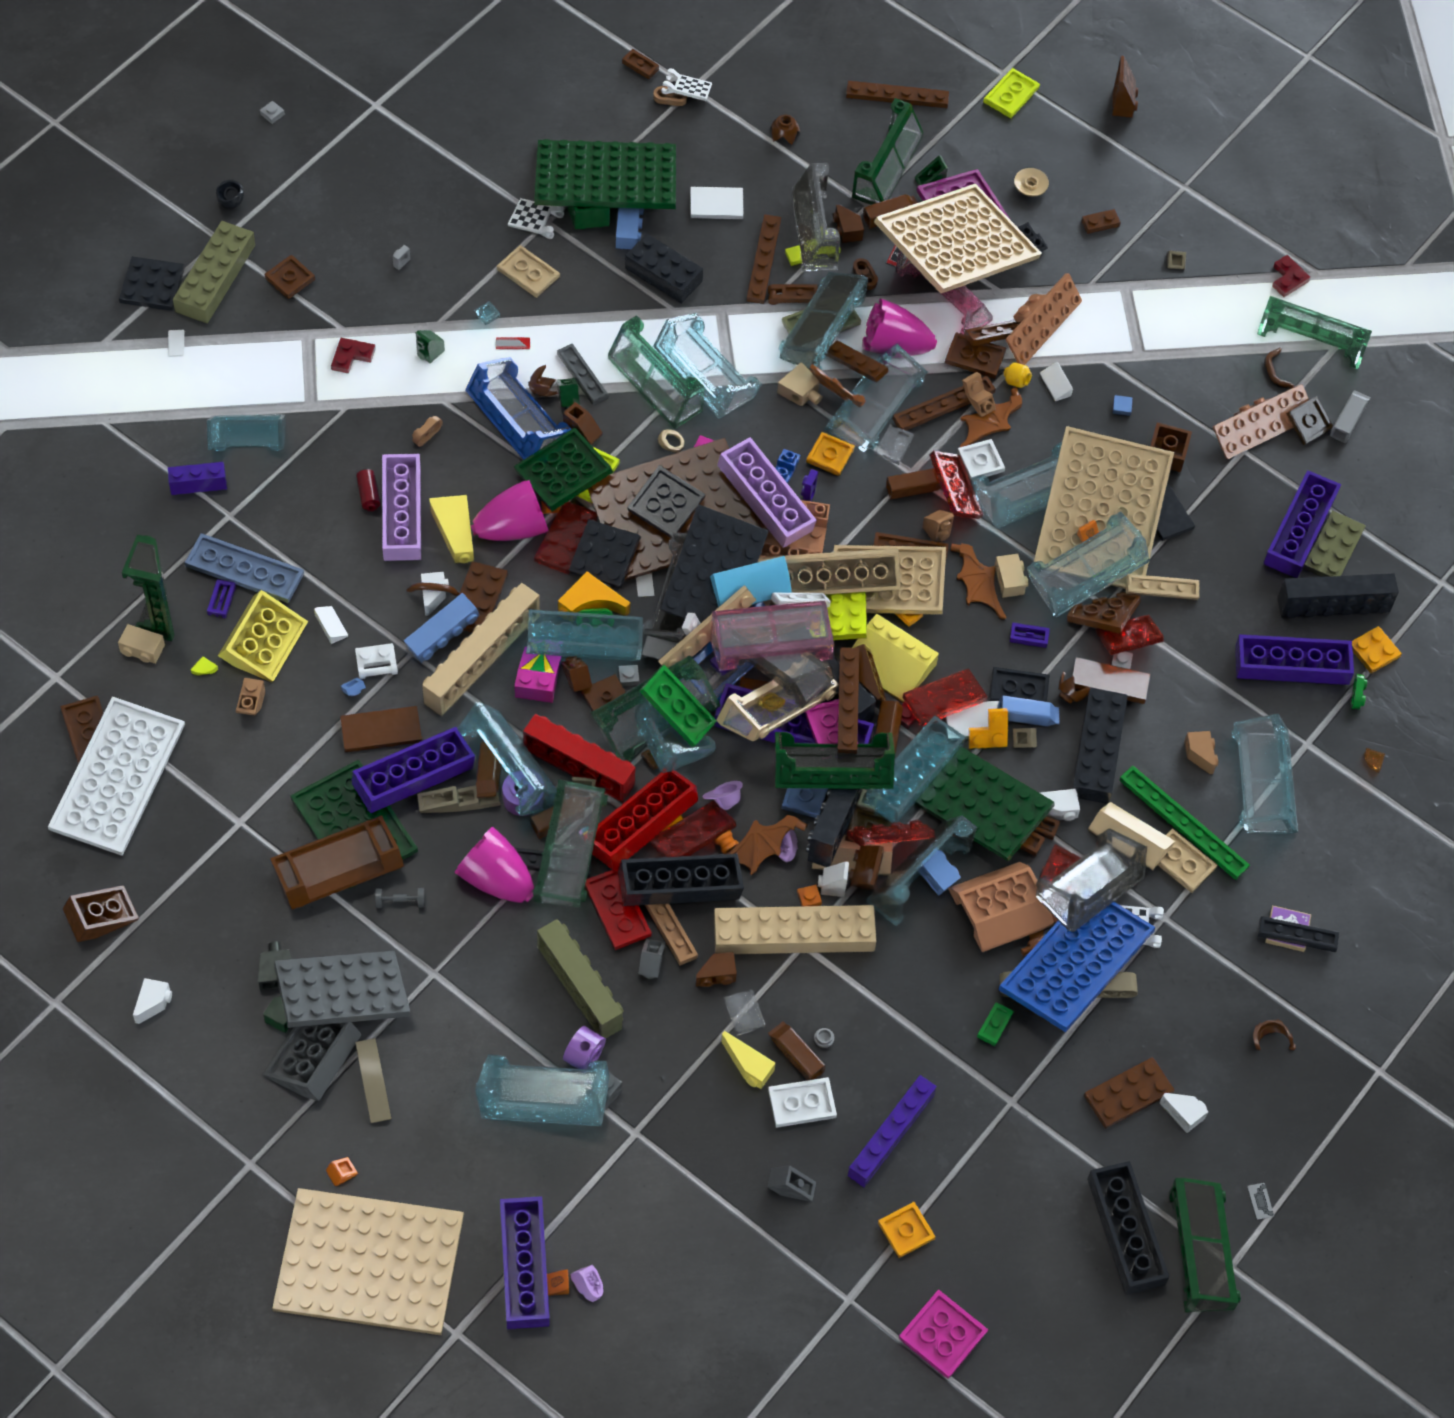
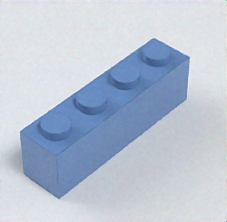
M643 208L618 209L616 248L632 249L641 240V232H638V229H642L643 218H640V215H643Z
M461 593L408 636L404 642L412 654L422 663L425 660H429L439 648L445 647L454 636L460 635L466 626L473 624L478 619L480 614L472 602Z

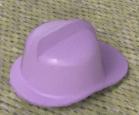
M741 781L723 783L714 790L705 793L702 797L704 799H714L721 809L728 810L740 801V789L743 783Z

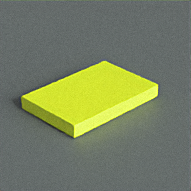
M1012 68L986 95L983 102L1007 117L1012 118L1040 88V84Z

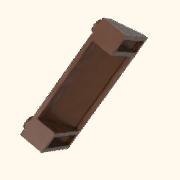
M382 816L270 858L292 910L404 867L400 850Z

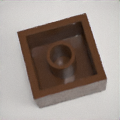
M1157 422L1150 446L1174 452L1170 470L1182 471L1192 431Z

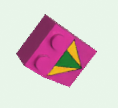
M525 647L517 672L515 697L553 703L562 652Z

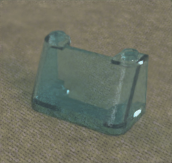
M644 696L642 697L635 710V721L661 772L674 771L713 754L716 745L710 736L703 737L696 746L691 747Z

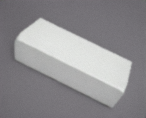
M1058 362L1053 363L1040 372V376L1055 401L1072 395L1073 388Z
M332 606L314 609L315 617L331 644L348 637Z

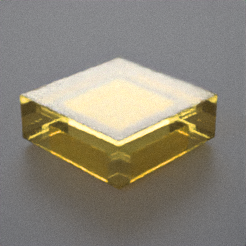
M770 692L758 699V706L774 712L785 706V699Z

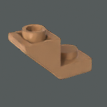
M976 372L962 380L965 394L980 417L996 410L993 394L984 389L981 374Z

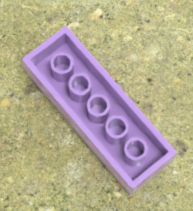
M751 437L720 454L718 467L783 548L813 531L817 520Z
M420 454L382 455L384 561L421 560Z

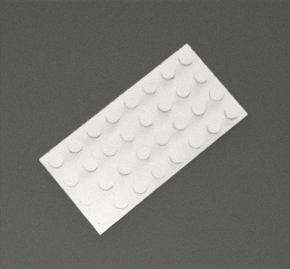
M112 696L48 825V830L123 856L182 733L185 721Z

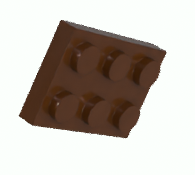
M956 332L944 363L996 379L1007 348L993 343L972 346L964 334Z

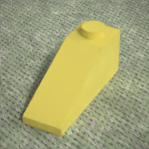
M724 1031L721 1042L741 1075L750 1086L762 1089L775 1070V1062Z

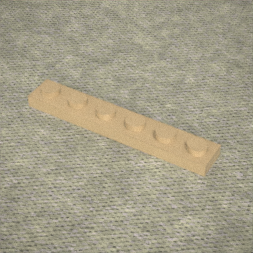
M745 586L741 587L658 662L662 666L665 665L674 674L725 629L728 624L751 606L756 599Z

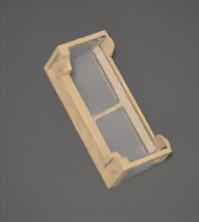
M808 652L802 655L801 664L792 665L789 672L742 698L736 693L729 696L716 721L721 726L751 741L759 738L763 739L769 732L825 700H831L836 695L835 691L839 684Z

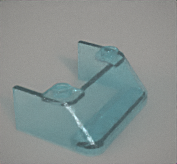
M285 415L211 416L207 420L208 450L214 448L215 451H226V448L230 446L270 447L272 451L281 450L285 447Z

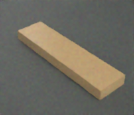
M1127 574L1126 594L1197 600L1199 599V580Z

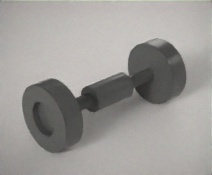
M382 888L376 889V909L382 908L383 900H393V902L418 900V908H424V888H418V896H407V894L382 896Z

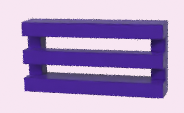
M217 579L207 609L208 615L215 614L216 617H219V615L222 618L227 617L236 589V583ZM222 585L224 587L217 605V609H214L220 587ZM228 587H230L229 592H228V595H227V599H226V602H225V605H224V608H223V611H222L221 608H222V605H223V602H224V599H225V596H226V593H227V589H228Z
M1012 622L1010 642L1047 648L1050 628Z

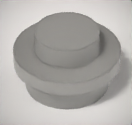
M827 1028L819 1029L814 1035V1041L817 1046L828 1048L834 1042V1034Z

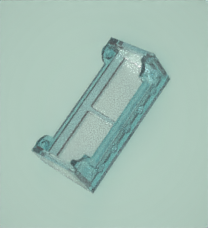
M697 313L666 319L653 347L717 418L726 416L756 397L762 383L754 376H749L746 380L703 334L705 324Z
M897 343L884 354H880L876 359L879 363L887 366L889 372L877 383L863 376L851 392L853 395H863L866 400L864 405L859 408L846 399L825 427L830 434L854 445L864 452L870 448L874 449L880 442L878 440L879 433L915 386L920 387L924 383V377L928 372Z
M1062 442L1053 447L1051 457L989 482L987 476L980 475L972 479L974 496L997 529L1047 508Z
M1121 511L1109 517L1106 529L1047 564L1037 561L1027 567L1029 579L1055 617L1060 616L1074 605L1085 601L1122 579L1127 574L1150 562L1146 539Z
M1279 714L1234 722L1232 738L1239 745L1244 810L1239 815L1240 825L1244 826L1247 833H1297L1298 825L1289 730Z

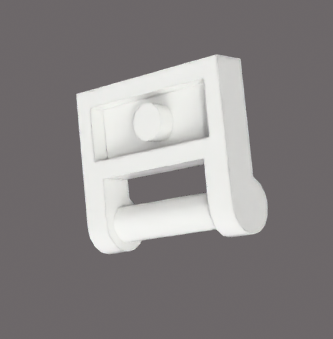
M393 643L355 648L360 679L392 673V675L398 674ZM387 664H390V665H391V666H384V667L364 669V668H366V667H373V666H380V665H387Z

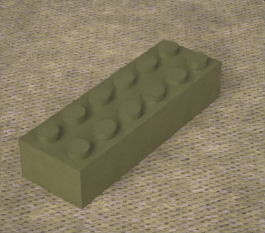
M225 221L220 222L173 298L176 313L208 324L254 249V232Z
M556 919L537 930V948L593 1030L602 1037L608 1038L622 1029L624 1010L619 1002L615 1003L613 1000V994L609 987H604L598 971H593L589 958L586 955H582L578 942L575 939H571L567 926L561 924Z

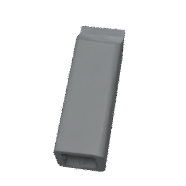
M1354 390L1336 420L1330 436L1343 443H1347L1371 397Z

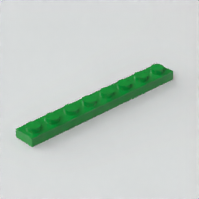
M1131 766L1120 777L1119 781L1232 878L1237 880L1249 868L1250 864L1135 766Z

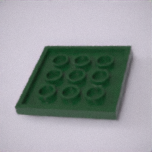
M576 428L568 431L514 466L515 471L524 481H530L535 494L551 512L613 473L612 467Z

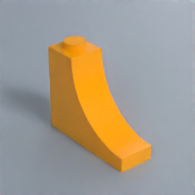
M586 572L558 600V612L571 621L583 609L607 608L624 617L630 613V602L589 572Z

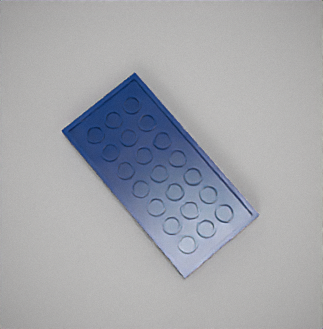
M1088 887L1000 984L999 991L1059 1029L1067 1032L1153 934L1155 926L1091 887Z

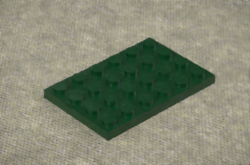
M961 746L914 800V804L1006 861L1011 859L1055 806L1054 801Z
M359 759L290 795L292 802L317 840L382 816L400 850L402 860L418 852V847L390 805L373 813L368 811L352 785L353 771L363 767Z

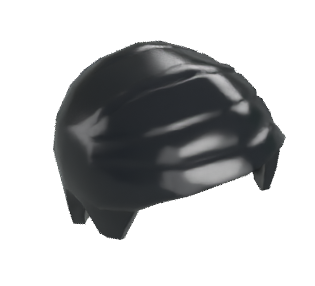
M235 180L221 182L216 188L217 200L225 208H236L242 203L244 198L243 186Z

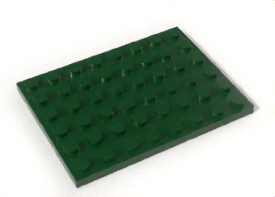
M538 140L534 205L676 209V144Z

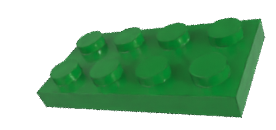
M665 665L661 666L640 690V693L691 747L696 746L716 723V719Z

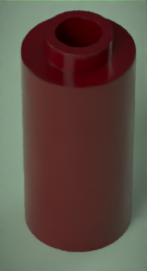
M369 469L361 470L356 474L362 508L367 511H375L380 506L375 473Z

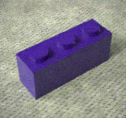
M224 462L168 467L171 495L227 489Z

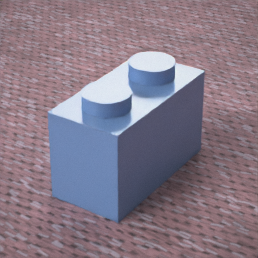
M937 847L928 852L914 865L938 896L961 878L957 868L947 861L946 855L941 850H938Z

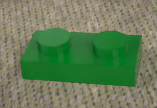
M996 1002L980 1029L977 1038L996 1046L1014 1011Z

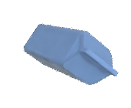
M1002 696L998 702L997 709L1007 708L1008 721L1040 726L1059 725V707H1055L1050 702Z

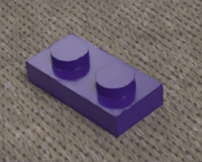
M811 469L809 475L804 476L801 496H803L805 501H812L816 492L818 471Z

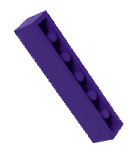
M919 1075L851 1164L848 1177L865 1188L934 1097L936 1085Z

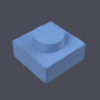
M359 678L341 685L343 693L348 696L358 695L362 689L366 688L364 682Z

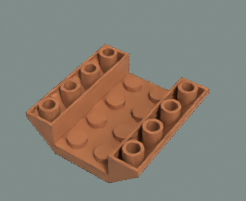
M801 500L817 520L813 531L784 548L769 531L760 557L823 553L830 504ZM756 515L760 528L768 530L764 523Z
M1017 862L948 889L956 905L962 904L974 927V938L982 952L1054 926L1048 899L1030 866L1022 862Z

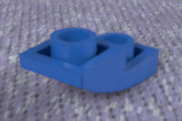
M783 449L775 469L788 484L801 455Z

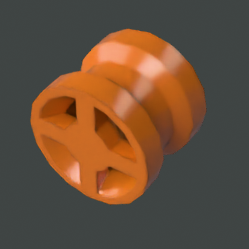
M731 831L725 832L714 841L716 845L721 847L723 854L730 852L739 844L737 840L733 839Z

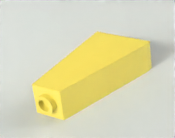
M467 495L430 498L431 514L454 562L468 563L474 561Z

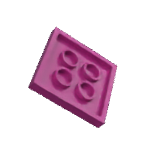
M938 1289L899 1335L898 1339L949 1379L986 1335L988 1329Z

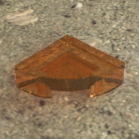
M1366 748L1365 760L1371 769L1379 773L1385 754Z

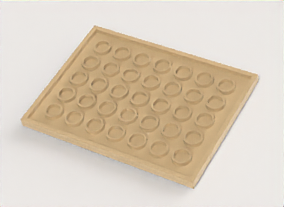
M976 184L878 216L874 221L940 294L1039 259L1042 254Z
M1066 426L1033 566L1126 589L1127 574L1146 575L1174 452ZM1095 520L1099 537L1084 545L1077 532L1080 527Z
M298 1188L272 1307L273 1311L442 1335L464 1212Z

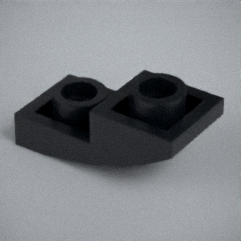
M1029 222L1017 227L1040 252L1048 249L1040 233L1036 234Z

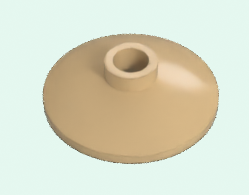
M1025 168L1016 174L1014 185L1020 193L1033 197L1043 194L1048 189L1049 180L1042 171L1035 168Z

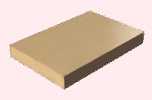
M521 245L497 265L499 272L536 298L560 277L558 271Z
M1171 829L1166 836L1174 840L1175 844L1158 863V866L1193 893L1217 868V864L1174 829Z

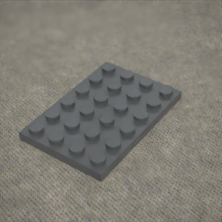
M395 951L275 961L274 967L288 1028L410 1017V1008Z

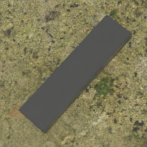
M573 343L557 350V355L592 405L609 398V394Z

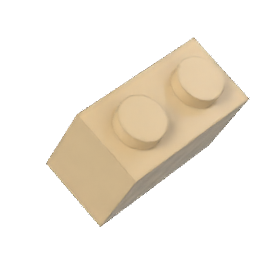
M1019 555L997 556L994 567L996 568L995 571L1002 598L1024 595L1025 589L1028 587V578L1023 574L1024 563L1022 560L1020 561Z
M127 624L118 641L120 652L125 656H133L143 662L155 664L165 646L163 635Z

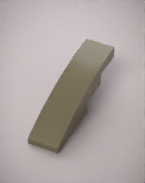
M476 785L461 789L452 786L418 794L420 813L458 812L501 805L499 792H497L496 796L477 798Z
M376 1038L355 1042L370 1121L374 1123L391 1119Z

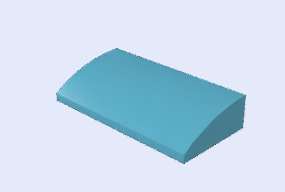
M785 556L715 573L710 576L718 607L743 586L756 599L753 604L771 600L772 593H792Z

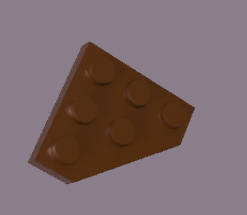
M1121 592L1117 593L1116 597L1110 599L1102 597L1092 600L1091 604H1076L1068 613L1067 621L1114 633H1121L1140 604L1141 596Z

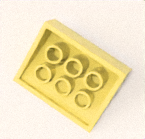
M260 590L252 597L218 656L236 668L273 682L308 621L263 590Z
M878 614L867 624V638L857 639L852 647L865 644L871 650L883 690L902 703L934 669L939 656L938 652Z

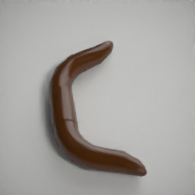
M1279 347L1269 352L1265 357V367L1272 382L1281 387L1294 388L1295 386L1292 383L1281 380L1276 376L1272 365V358L1279 355L1282 348Z
M415 583L406 590L407 592H414L416 590L444 591L454 596H459L460 594L454 587L439 583Z

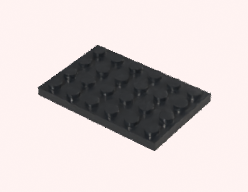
M698 504L660 610L685 619L688 613H695L700 623H702L719 608L710 576L715 573L758 563L769 531ZM727 627L720 632L731 637V634L727 632Z

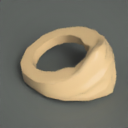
M663 430L658 436V443L665 450L675 453L681 451L684 447L683 437L675 430ZM673 435L677 437L680 441V446H671L666 440V436Z

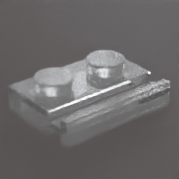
M890 424L875 451V456H882L883 459L899 465L914 438V434L900 428L896 429Z
M752 989L725 997L724 1001L737 1036L755 1031L757 1028H765L766 1024Z

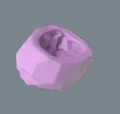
M792 829L787 832L781 843V854L779 857L786 863L795 857L798 849L797 837Z
M593 1265L581 1268L570 1274L571 1280L574 1282L578 1292L583 1294L585 1299L591 1302L600 1299L603 1294V1284L598 1271Z

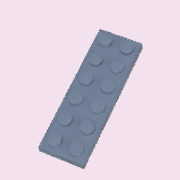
M202 533L185 561V567L224 581L234 582L238 586L255 592L263 590L271 597L286 603L290 602L304 575V570Z

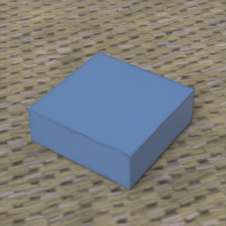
M1115 395L1113 414L1130 416L1132 397Z

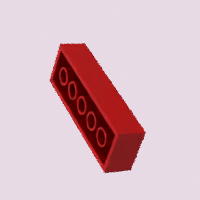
M535 714L523 730V750L573 777L596 779V787H599V791L623 803L635 786L636 767L631 762L621 760L612 752H606L597 744L590 743L580 735L567 731L562 725L550 722L547 717Z
M668 766L584 835L587 850L613 871L620 866L622 859H629L699 801L696 785Z

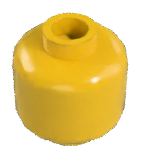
M1014 362L1005 368L1004 377L1007 384L1023 388L1030 383L1032 373L1028 366Z

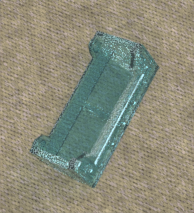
M482 702L475 703L457 730L462 736L470 734L472 737L480 734L519 789L515 796L516 798L519 797V806L515 809L519 815L523 816L542 812L558 804L562 798L561 794L500 711Z
M488 1054L475 1088L482 1119L601 1126L609 1083V1071L607 1061H591L588 1064V1070L510 1065L504 1056Z

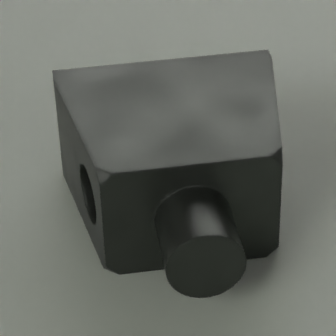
M270 942L268 944L269 951L260 954L258 974L260 991L278 989L279 985L274 967L275 961L292 959L288 949L281 950L280 942Z

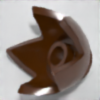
M786 114L777 117L770 127L772 128L773 142L784 137L792 145L797 132H800L797 121L792 116Z
M546 364L538 367L530 376V381H528V386L534 395L548 397L558 394L557 391H549L556 379L542 377Z
M1063 671L1058 684V690L1061 692L1059 697L1069 704L1073 701L1079 702L1088 695L1090 688L1087 687L1075 691V677H1070L1063 682L1066 674Z

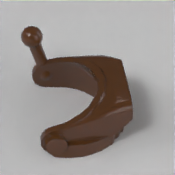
M1279 1019L1267 1020L1263 1023L1259 1022L1255 1026L1253 1039L1256 1050H1261L1260 1040L1265 1035L1274 1032L1284 1034L1289 1039V1049H1296L1292 1033H1289L1288 1028Z

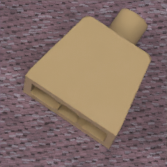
M802 362L778 382L777 393L800 406H803L809 400L817 405L822 399V395L818 393L819 380Z

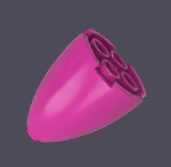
M881 298L879 304H874L866 322L867 337L862 339L863 350L887 356H915L935 349L937 344L935 335L914 314L895 303Z
M529 480L518 483L494 497L473 519L474 524L470 525L474 536L478 535L481 539L494 541L521 540L549 531Z
M491 827L484 834L483 839L470 850L455 871L458 876L472 886L503 900L523 903L524 900L529 902L535 894L533 892L535 887L532 877L521 856L494 827Z

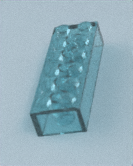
M529 609L526 654L640 661L643 617Z
M934 716L895 759L894 789H868L864 803L868 804L893 824H896L957 751L963 747L966 737Z

